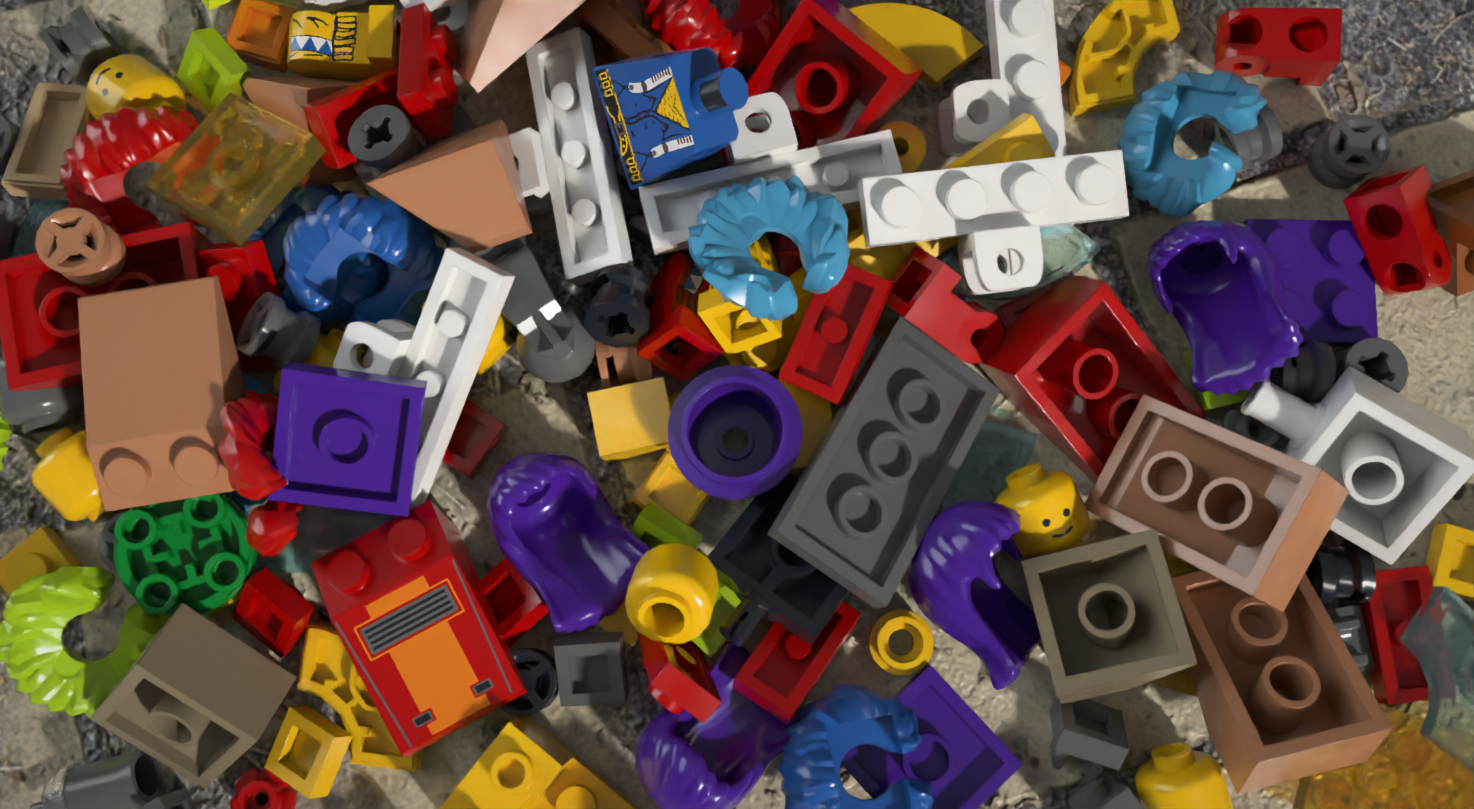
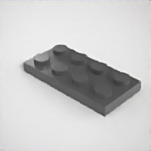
M899 316L889 322L767 535L875 609L887 607L1000 389L903 317Z

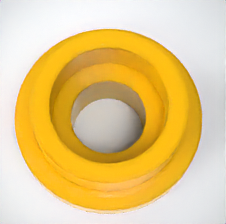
M893 610L883 614L874 622L869 632L868 647L874 662L881 669L894 675L904 676L918 672L928 663L933 653L934 638L929 625L921 616L908 610ZM902 629L910 635L911 647L905 654L896 655L889 647V637L894 631Z

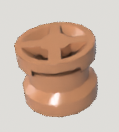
M64 208L53 212L42 222L36 233L35 247L39 258L44 264L81 286L98 287L109 283L120 274L126 263L127 250L123 238L109 225L102 223L94 214L81 208Z
M598 341L596 342L595 351L603 389L622 386L631 382L655 379L652 363L636 354L638 344L631 347L615 348ZM613 355L614 363L610 364L609 358Z

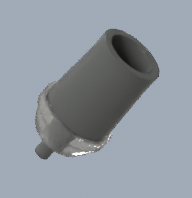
M141 750L86 764L79 762L69 764L60 768L56 775L48 781L43 788L41 801L31 804L29 809H132L147 804L160 795L162 787L160 767L155 758Z

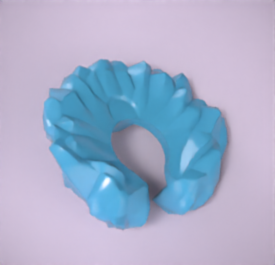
M1217 69L1211 74L1192 71L1178 74L1173 80L1160 82L1141 93V103L1133 106L1129 115L1125 118L1122 126V135L1117 144L1123 154L1125 181L1127 184L1134 186L1131 194L1135 199L1141 201L1148 200L1151 207L1158 208L1162 215L1170 218H1182L1191 214L1202 204L1217 199L1223 192L1230 189L1236 178V173L1243 165L1239 155L1228 150L1221 143L1212 142L1209 148V155L1196 160H1186L1175 154L1173 147L1174 139L1182 126L1191 120L1203 117L1216 120L1225 130L1232 134L1254 129L1258 125L1257 115L1259 111L1267 104L1266 98L1260 94L1258 85L1248 84L1237 74Z
M794 174L785 182L777 178H770L766 181L757 176L747 186L737 183L733 184L730 188H721L713 199L704 201L703 208L697 214L696 225L688 227L690 234L687 240L689 253L694 263L704 271L702 277L718 290L725 302H731L734 305L745 308L751 317L768 319L770 322L783 320L794 314L797 310L798 302L790 278L761 267L750 254L749 246L759 240L765 232L783 234L796 244L800 252L802 265L807 272L801 288L818 295L828 292L839 283L848 267L850 250L847 241L848 218L845 209L832 194L822 195L819 191L809 193L804 183Z

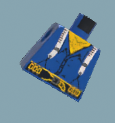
M708 46L642 55L591 69L630 190L681 174L737 140L739 130L733 111L744 107L747 103L748 86L745 78L737 69L729 67L720 70L715 52Z

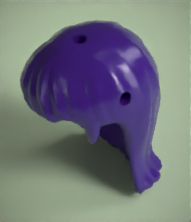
M1198 220L1174 226L1169 232L1163 234L1160 239L1152 243V248L1147 255L1146 272L1151 279L1157 300L1168 314L1174 315L1189 341L1192 356L1191 383L1197 391H1211L1214 395H1221L1223 393L1235 395L1240 389L1251 390L1254 382H1265L1270 378L1271 368L1282 367L1287 358L1298 356L1300 353L1299 345L1303 342V335L1299 331V322L1292 319L1291 313L1284 309V291L1279 264L1275 254L1256 235L1253 229L1243 223L1229 220Z
M533 452L518 455L507 461L496 471V475L490 483L487 497V514L493 535L510 563L542 596L549 610L554 630L556 632L563 631L564 633H570L575 630L583 631L590 625H597L605 616L614 615L622 602L625 601L627 589L636 564L652 547L645 544L624 527L588 469L577 459L563 453Z
M964 501L951 505L933 518L907 568V578L911 593L922 613L935 626L974 652L988 669L993 688L1000 690L1017 679L1020 669L1030 658V653L1042 641L1035 614L1006 586L994 560V555L1002 549L1016 561H1021L1022 554L1011 537L1012 534H1017L1020 529V515L1015 510L999 503Z
M732 641L726 642L723 651L711 667L710 672L722 704L704 724L685 709L677 715L665 708L648 723L646 729L640 735L636 746L638 776L647 795L660 809H733L752 790L772 762L784 752V747L790 739V735L786 730L798 719V711L790 723L786 725L732 688L734 677L751 655L743 646L733 645Z

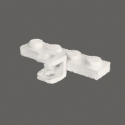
M985 0L992 79L965 82L957 86L951 92L950 97L937 105L936 120L940 150L945 154L960 157L1022 113H1027L1034 116L1056 157L1067 156L1053 0ZM1073 224L1040 228L1041 240L1068 238L1074 235Z
M578 26L534 44L525 52L539 132L528 127L510 134L509 139L513 155L518 159L515 163L527 212L529 215H538L553 210L565 280L580 286L592 282L594 275L602 268L611 265L634 267L605 111L591 70L596 67L591 37Z
M769 92L748 97L744 107L733 111L739 133L737 140L724 148L728 167L638 188L654 256L689 248L687 243L690 236L688 227L696 225L697 214L703 208L704 201L713 199L721 188H730L733 184L737 183L747 186L757 176L766 181L770 178H777L785 182L794 174L804 183L809 193L819 191L822 195L832 194L836 200L840 201L845 211L860 208L858 181L862 178L903 174L890 129L797 151L798 142L787 105L777 93ZM752 113H762V114H763V115H759V116L747 118V117H748L750 114H752Z
M1122 150L862 178L858 181L865 248L960 237L957 239L961 276L967 290L972 295L1015 291L1037 285L1043 272L1040 228L1120 219L1129 216ZM998 256L1004 262V272H1001L998 267Z
M446 247L416 327L397 319L380 320L377 324L367 321L351 322L346 327L333 362V368L427 381L410 510L426 502L515 278L513 274L461 248ZM363 343L369 346L367 354L363 358L364 367L358 363L356 357L357 349Z

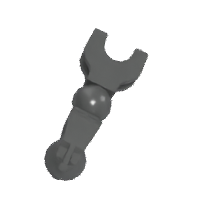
M459 103L453 106L452 134L442 137L441 140L478 127ZM359 160L355 161L352 166L371 196L381 202L389 200V198L366 184L375 179V176L371 173L368 166H365ZM426 223L429 232L440 236L446 243L447 248H461L469 252L467 248ZM526 236L473 253V255L515 276L501 313L514 325L513 331L517 334V354L522 366L534 377L547 382L564 383L570 381L578 384L584 381L589 376V366L593 362L596 353L597 340L593 339L586 331L584 325L585 314L579 308L560 303L552 285L526 245Z

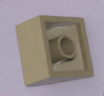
M1156 528L1021 561L1054 688L1061 704L1129 690L1197 664Z
M182 603L155 634L90 719L205 789L258 741L297 677L280 667L278 661L267 652L253 649L225 631L222 625L212 616L201 612L197 613Z

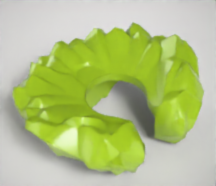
M63 566L52 573H43L28 578L11 593L9 600L5 603L6 609L2 611L4 620L0 623V662L5 663L4 673L8 677L15 679V690L28 694L32 704L46 705L51 713L66 711L70 717L85 713L90 718L155 634L166 623L169 616L162 613L153 614L146 612L136 602L126 611L120 628L119 643L115 650L101 659H85L76 650L64 645L63 629L74 617L101 607L109 598L116 577L115 574L110 573L107 569H103V567Z

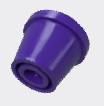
M728 365L702 373L681 391L670 413L668 442L678 469L694 487L716 498L745 500L770 491L789 474L801 448L802 421L793 397L776 378L753 367ZM732 430L743 432L748 440L745 449L737 453L728 451L723 445L725 434Z

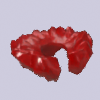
M639 0L644 4L645 20L650 21V29L659 32L661 41L668 46L673 44L677 51L708 46L715 52L719 67L722 70L729 67L738 70L742 65L758 67L779 36V29L783 22L779 0H740L737 12L725 19L719 18L716 7L710 4L709 0Z
M161 105L157 110L145 106L138 109L122 106L117 112L103 113L99 120L86 122L85 133L73 138V149H67L64 152V158L67 163L60 166V176L68 189L65 197L70 200L68 203L69 208H81L94 214L102 223L109 225L120 236L161 228L156 215L147 208L134 203L124 190L123 180L127 171L142 162L160 163L171 170L178 185L177 203L179 214L186 222L191 223L193 226L201 227L204 223L215 219L224 211L223 203L229 194L228 189L225 187L228 161L223 139L217 134L209 135L199 124L196 117L187 110L180 109L174 111L164 105Z
M254 390L246 391L244 397L239 398L237 401L227 402L219 413L225 437L219 444L218 453L228 469V479L232 489L250 500H260L287 486L288 481L285 476L281 475L278 469L272 466L279 398L267 393L258 394ZM267 500L264 505L253 509L248 516L246 538L249 546L258 551L261 557L267 555L274 557L280 554L286 545L296 537V526L299 524L297 513L305 508L304 505Z

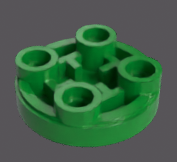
M227 492L130 508L120 516L114 528V561L121 582L136 599L138 605L149 613H162L172 616L182 603L197 613H206L228 602L242 590L255 568L258 551L249 546L246 538L249 513L235 497Z

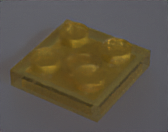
M230 92L148 179L145 185L159 200L241 247L326 150L314 134Z

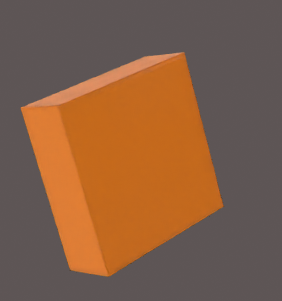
M240 0L225 41L243 61L286 73L288 69L290 17L293 13L300 10L266 0Z

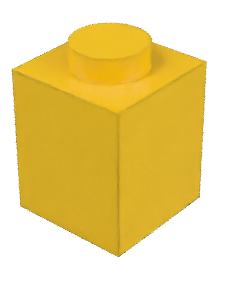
M664 377L587 393L599 456L605 463L666 451L667 448L670 450L668 422L672 407L680 392L668 394Z

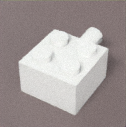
M1348 366L1321 402L1313 406L1271 383L1270 379L1265 382H1256L1240 408V412L1244 415L1255 418L1290 439L1281 451L1282 453L1322 469L1350 491L1329 529L1390 565L1398 559L1474 473V446L1467 432L1351 366Z

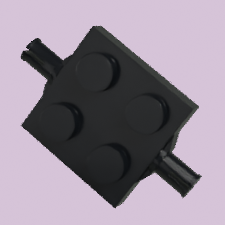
M790 472L776 487L753 499L707 556L716 568L718 581L734 591L741 601L726 622L719 627V632L726 640H729L733 634L731 643L738 647L743 646L746 638L762 618L779 623L811 646L850 594V591L767 535L799 480Z

